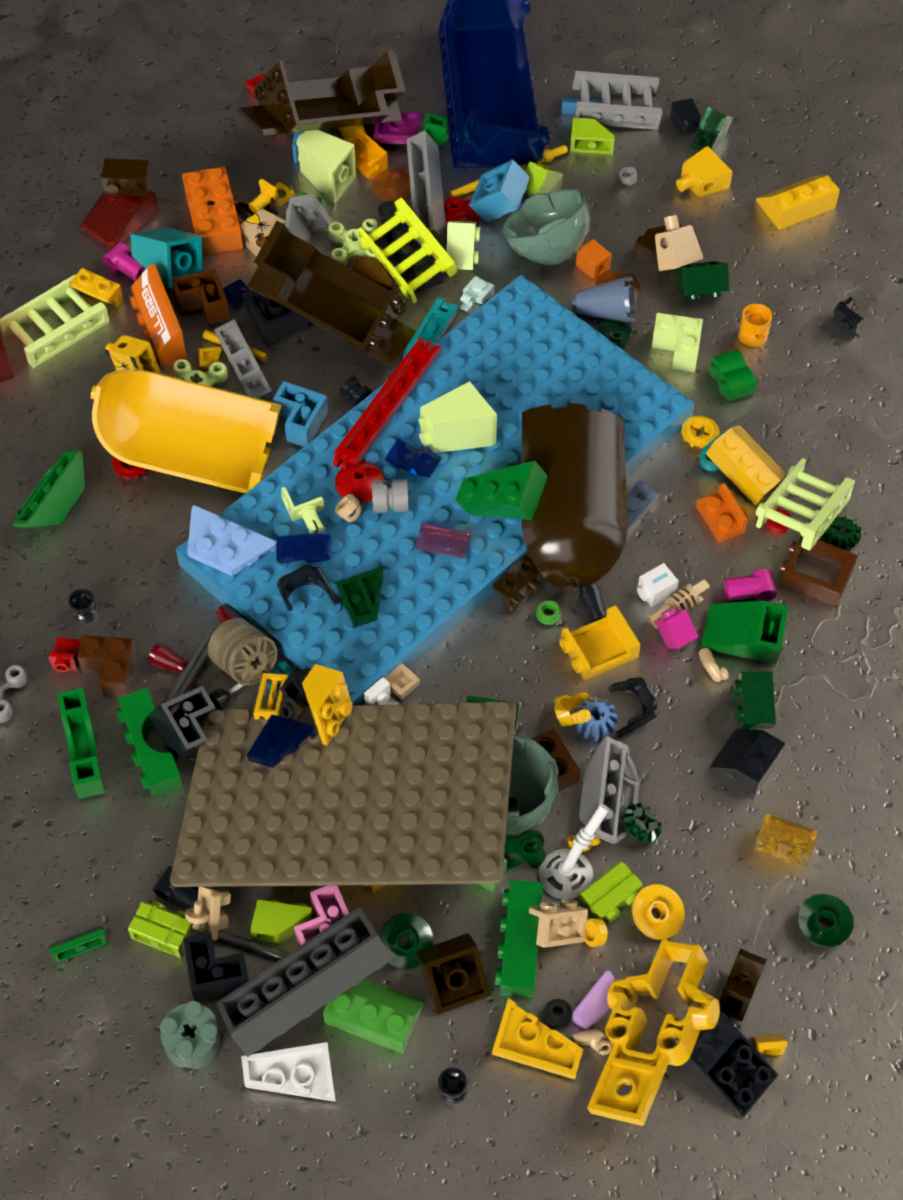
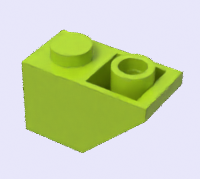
M273 898L257 899L250 930L253 941L281 945L295 935V926L314 919L312 907H308V905L300 902L285 904Z

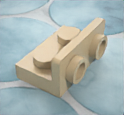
M563 899L559 904L541 902L540 906L529 907V913L539 917L536 945L546 948L585 942L588 909L578 906L576 901Z

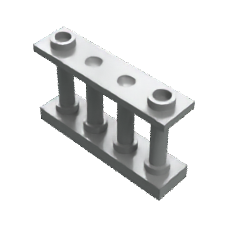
M575 71L572 89L580 90L581 102L577 101L573 117L595 119L602 126L658 130L662 117V108L653 107L652 96L656 95L659 77ZM589 91L601 92L602 103L590 102ZM610 93H622L623 105L611 104ZM631 94L643 95L644 107L632 106Z

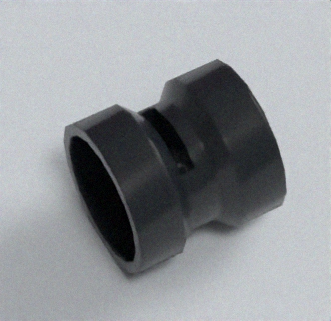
M355 376L347 379L340 389V394L345 399L351 400L353 406L358 405L373 393L367 386H362V382Z
M78 589L70 594L68 603L74 619L80 623L93 621L98 613L93 594L86 589Z
M447 1068L439 1075L438 1093L442 1101L454 1105L462 1102L466 1097L467 1078L460 1069Z

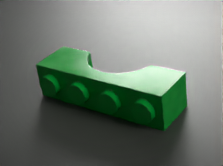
M82 687L57 693L70 752L71 774L78 798L83 799L104 794L103 777L89 704L84 689Z
M148 688L117 698L120 708L115 710L120 724L126 723L128 729L123 732L128 746L133 744L136 750L131 753L136 768L141 766L144 772L139 775L144 790L150 789L152 797H156L183 787L172 753L158 752L146 744L147 734L154 726L149 716L155 710Z

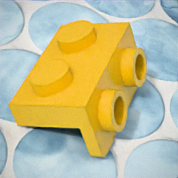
M81 268L70 281L71 287L118 309L124 303L120 284L84 268Z

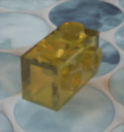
M766 813L754 850L806 868L819 831Z

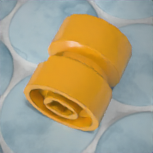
M755 303L746 306L743 310L738 337L744 345L754 348L760 347L768 340L772 312L767 306Z

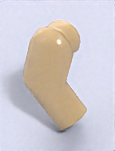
M703 648L699 651L700 660L713 681L720 683L721 680L729 678L728 669L724 666L718 667L709 648Z

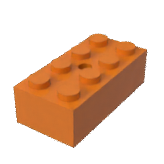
M225 166L183 173L184 191L194 234L202 235V256L243 249L241 229Z

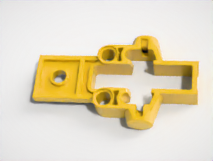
M662 939L648 974L617 979L611 983L607 994V1003L609 1008L612 1009V1013L606 1024L605 1032L613 1047L587 1106L591 1114L644 1126L667 1066H680L686 1063L691 1056L700 1031L713 1029L716 1026L720 1016L719 1001L698 989L708 963L700 945H688ZM674 961L687 963L677 990L686 1005H691L693 1002L697 1008L690 1006L686 1017L681 1021H678L674 1014L667 1013L657 1037V1047L654 1053L647 1054L636 1051L647 1026V1018L644 1011L639 1007H635L639 997L651 995L652 998L658 999L672 963ZM632 1086L629 1094L619 1095L621 1089Z

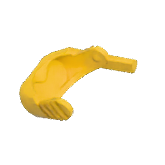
M579 692L574 696L564 694L554 698V710L563 727L584 723L591 718V712L587 709L571 713L578 705L582 706L585 699L590 702L593 701V698H590L587 692ZM597 698V699H598V702H602V701H603V699Z

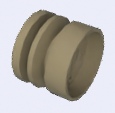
M233 618L226 620L218 626L211 635L208 643V655L214 664L239 684L250 686L259 683L263 673H270L277 660V647L274 641L245 619Z

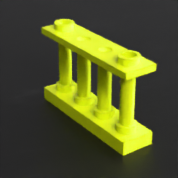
M401 197L394 202L397 210L395 216L369 235L360 227L358 232L361 238L358 240L365 250H371L400 286L399 288L405 298H409L414 304L417 302L414 290L440 271L442 273L446 271L450 277L457 273V268L452 258ZM406 222L410 227L408 232L380 251L374 242L399 223L403 224ZM419 238L423 243L421 245L422 248L396 267H393L387 258L411 240ZM426 255H433L436 259L434 261L435 264L407 284L400 274Z

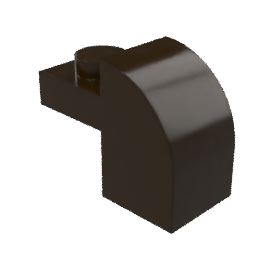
M741 948L739 949L719 1000L720 1012L743 1021L767 959Z

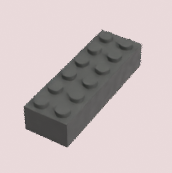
M358 907L216 1003L230 1035L248 1057L254 1052L261 1050L278 1036L286 1033L303 1019L310 1017L327 1003L335 1000L352 986L359 984L376 970L384 967L393 957L362 908Z

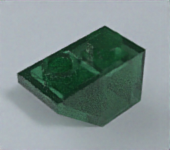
M707 107L690 148L699 152L709 146L714 151L724 139L733 117Z

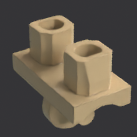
M199 887L198 901L194 902V907L186 910L185 919L193 923V929L203 933L211 932L213 941L218 940V931L228 928L229 919L226 913L222 910L220 911V907L230 903V892L223 887L214 889L212 887Z

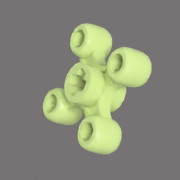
M371 218L366 219L362 224V228L367 235L380 227L378 221ZM340 222L329 224L327 230L329 240L334 243L341 242L343 244L342 248H336L331 252V259L344 266L348 265L349 258L355 259L356 255L378 260L370 249L365 250L358 239L361 237L358 229L346 231L344 225Z
M184 359L177 360L173 364L175 378L211 387L213 384L224 383L228 378L227 368L221 362L213 363L206 373L198 370L192 371L190 363Z

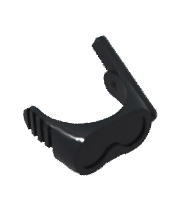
M308 565L301 566L297 570L282 576L277 582V588L289 612L293 610L288 600L290 594L298 587L304 585H317L327 593L334 606L340 603L324 573L318 566L315 568Z
M629 678L626 681H619L608 687L610 693L616 691L631 693L641 702L643 714L631 718L628 721V725L616 731L619 738L657 717L656 699L651 694L643 678Z

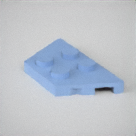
M192 506L187 552L189 557L233 576L242 571L245 566L257 562L262 554L269 550L273 552L278 548L277 542L200 507Z

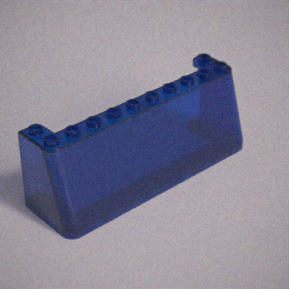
M448 0L439 23L438 36L454 168L498 167L512 159L519 166H526L529 162L538 163L543 158L545 146L550 143L551 133L548 132V128L541 126L538 130L537 104L534 103L535 90L532 89L533 77L529 70L528 46L525 43L526 32L523 30L524 18L531 9V3L528 0Z

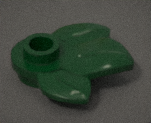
M609 319L601 320L597 330L622 350L628 344V339L633 336V329L629 325L619 326L616 321Z
M528 830L519 836L506 837L504 859L508 860L507 869L525 862L534 868H538L543 863L546 853L543 849L544 837L542 833L536 830Z

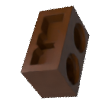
M555 728L531 739L550 752L549 755L555 759L558 771L563 773V775L558 776V792L579 782L581 770Z

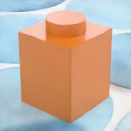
M592 239L588 243L583 244L577 252L576 266L590 278L596 280L611 269L612 254Z

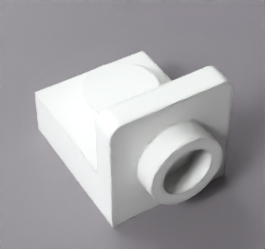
M384 677L364 692L365 705L399 704L391 697L390 683Z

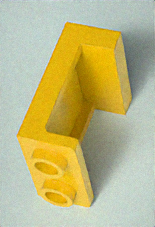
M616 605L608 608L606 617L571 632L567 627L563 628L561 639L559 640L562 651L565 654L568 653L572 659L571 664L577 674L580 673L584 681L639 658L641 646Z

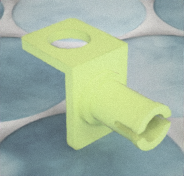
M286 487L281 488V498L292 522L303 518L310 536H316V530L318 534H321L325 528L317 512L324 508L323 497L294 507Z

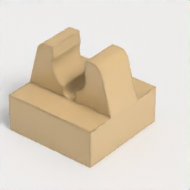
M403 663L385 677L390 683L391 691L401 700L403 698L406 699L420 685V679Z

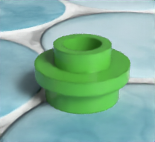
M546 600L537 607L536 617L545 625H553L560 620L561 609L556 602ZM549 612L553 615H545V613Z

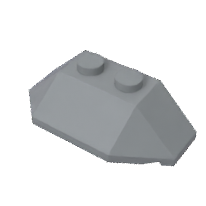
M607 736L603 738L585 768L579 819L586 826L599 805H606L610 810L594 834L600 839L615 844L629 835L623 825L622 813L631 803L634 805L638 803L640 781L634 763L629 756V747Z

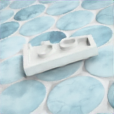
M327 1042L251 1054L248 1057L246 1055L241 1056L246 1088L336 1102Z

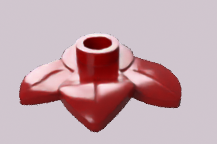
M450 197L446 200L444 210L447 227L450 220L477 222L476 227H479V219L475 214L476 212L469 206L471 199L462 201L459 197Z

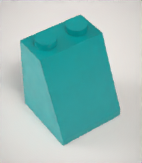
M169 227L131 234L132 257L145 269L150 264L155 263L165 287H172L171 279L203 271L202 235Z

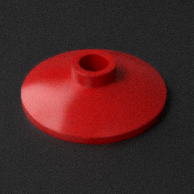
M360 461L356 466L351 465L347 471L342 469L338 471L335 478V487L342 498L348 494H353L360 503H367L373 500L372 481H382L384 476L381 470L374 464Z

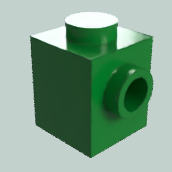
M426 113L420 132L425 130L436 142L439 151L441 150L442 143L446 144L449 135L447 117Z

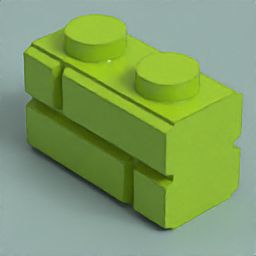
M620 861L580 892L578 902L581 907L588 909L591 918H600L604 922L612 923L621 914L620 910L624 906H632L633 900L642 889L643 884L623 861Z
M143 901L128 927V932L131 939L182 958L185 953L183 938L193 936L195 929H193V923L185 919V912L177 911L175 914L167 911V907L159 902L152 901L149 904Z

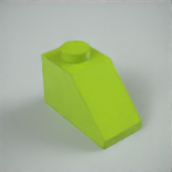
M573 117L570 152L613 155L615 136L595 119Z
M529 162L525 172L530 178L525 194L529 196L537 193L548 194L564 173L545 164Z

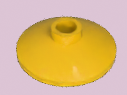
M660 884L646 886L637 893L632 904L634 922L638 929L649 938L656 940L671 938L683 926L685 919L683 903L678 894L667 886ZM652 909L657 911V919L653 917L651 913Z

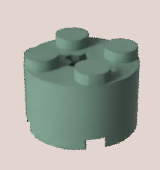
M196 1001L181 1004L173 1008L160 1024L162 1044L168 1058L176 1066L200 1069L210 1064L217 1057L221 1045V1032L215 1015L207 1007ZM193 1034L196 1036L191 1039L188 1035Z

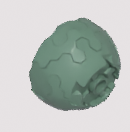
M577 188L558 190L548 194L537 193L526 199L522 206L508 218L502 229L503 235L510 247L521 257L523 256L538 264H559L569 259L574 251L578 252L581 249L590 228L591 215L589 204L585 196Z
M514 735L509 803H514L516 807L508 810L506 837L519 836V834L530 830L536 825H540L553 808L559 790L558 767L555 759L536 741Z

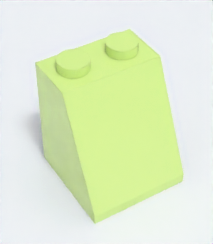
M319 130L304 131L297 139L300 172L330 203L335 204L356 177L354 144Z
M470 381L420 407L419 424L421 433H419V437L423 445L429 446L433 453L487 447L496 444L497 414Z

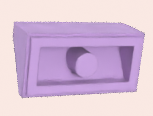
M607 970L603 973L573 1011L572 1023L583 1031L594 1029L610 1009L607 1003V994L611 983L615 980L610 971Z

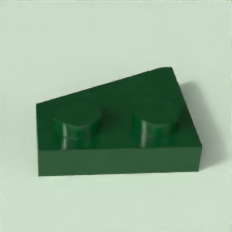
M382 567L336 582L337 591L353 628L378 620L383 583Z

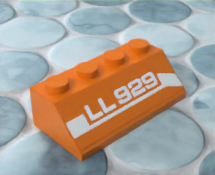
M155 263L150 264L131 286L133 296L129 298L133 310L138 309L136 317L139 326L145 327L142 330L145 341L151 342L154 356L158 360L160 368L173 365L177 360H187L182 330Z

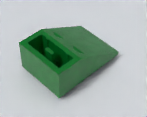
M768 601L710 604L701 649L709 648L715 652L777 664L789 606Z

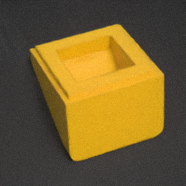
M781 1034L755 1035L752 1037L753 1047L762 1057L783 1055L788 1045L787 1040Z

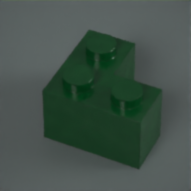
M773 671L740 672L736 680L733 681V686L729 688L730 701H734L735 720L740 722V729L773 728L776 724Z

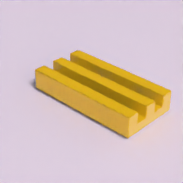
M262 674L253 713L254 719L260 720V716H263L265 720L275 717V721H281L280 704L282 699L285 698L281 690H279L275 710L272 709L278 682L281 681L282 686L289 675ZM272 680L267 707L262 709L268 681Z

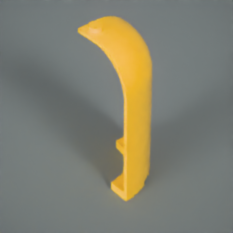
M119 370L104 375L97 385H93L90 397L94 400L92 422L96 436L103 447L115 458L130 465L245 494L263 480L262 473L264 467L267 466L271 448H268L267 445L272 443L273 435L276 433L282 407L281 404L142 370Z

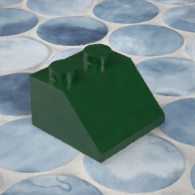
M710 261L687 264L674 269L679 292L681 295L687 296V299L701 298L700 294L708 293L709 297L723 296V292L730 291L728 263Z

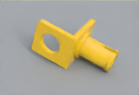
M261 178L259 180L261 194L248 205L255 214L270 204L271 197H274L280 209L295 194L293 190L280 182L272 186ZM277 191H284L286 193L285 197L279 199Z

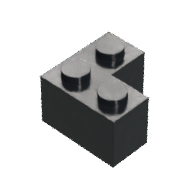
M200 686L160 704L149 716L168 751L172 753L174 761L196 752L208 741L198 722L204 720L215 709V706L204 687Z
M211 932L183 938L194 1001L202 1002L225 997L249 981L244 953L217 958Z

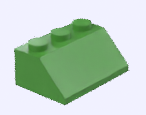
M364 978L359 984L352 986L335 1000L326 1004L323 1011L324 1022L326 1025L404 1054L425 1001Z

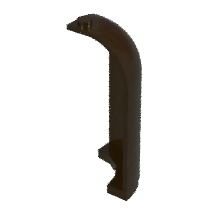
M567 403V407L552 408L551 404L522 412V464L536 461L548 477L533 520L521 519L524 541L536 568L548 582L568 594L574 593L583 586L595 583L604 577L615 565L624 549L627 538L624 420L621 417L602 408L599 411L586 409L584 404Z

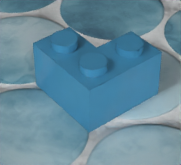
M283 381L273 398L274 403L282 405L279 417L286 419V440L305 447L315 438L328 415L327 396Z

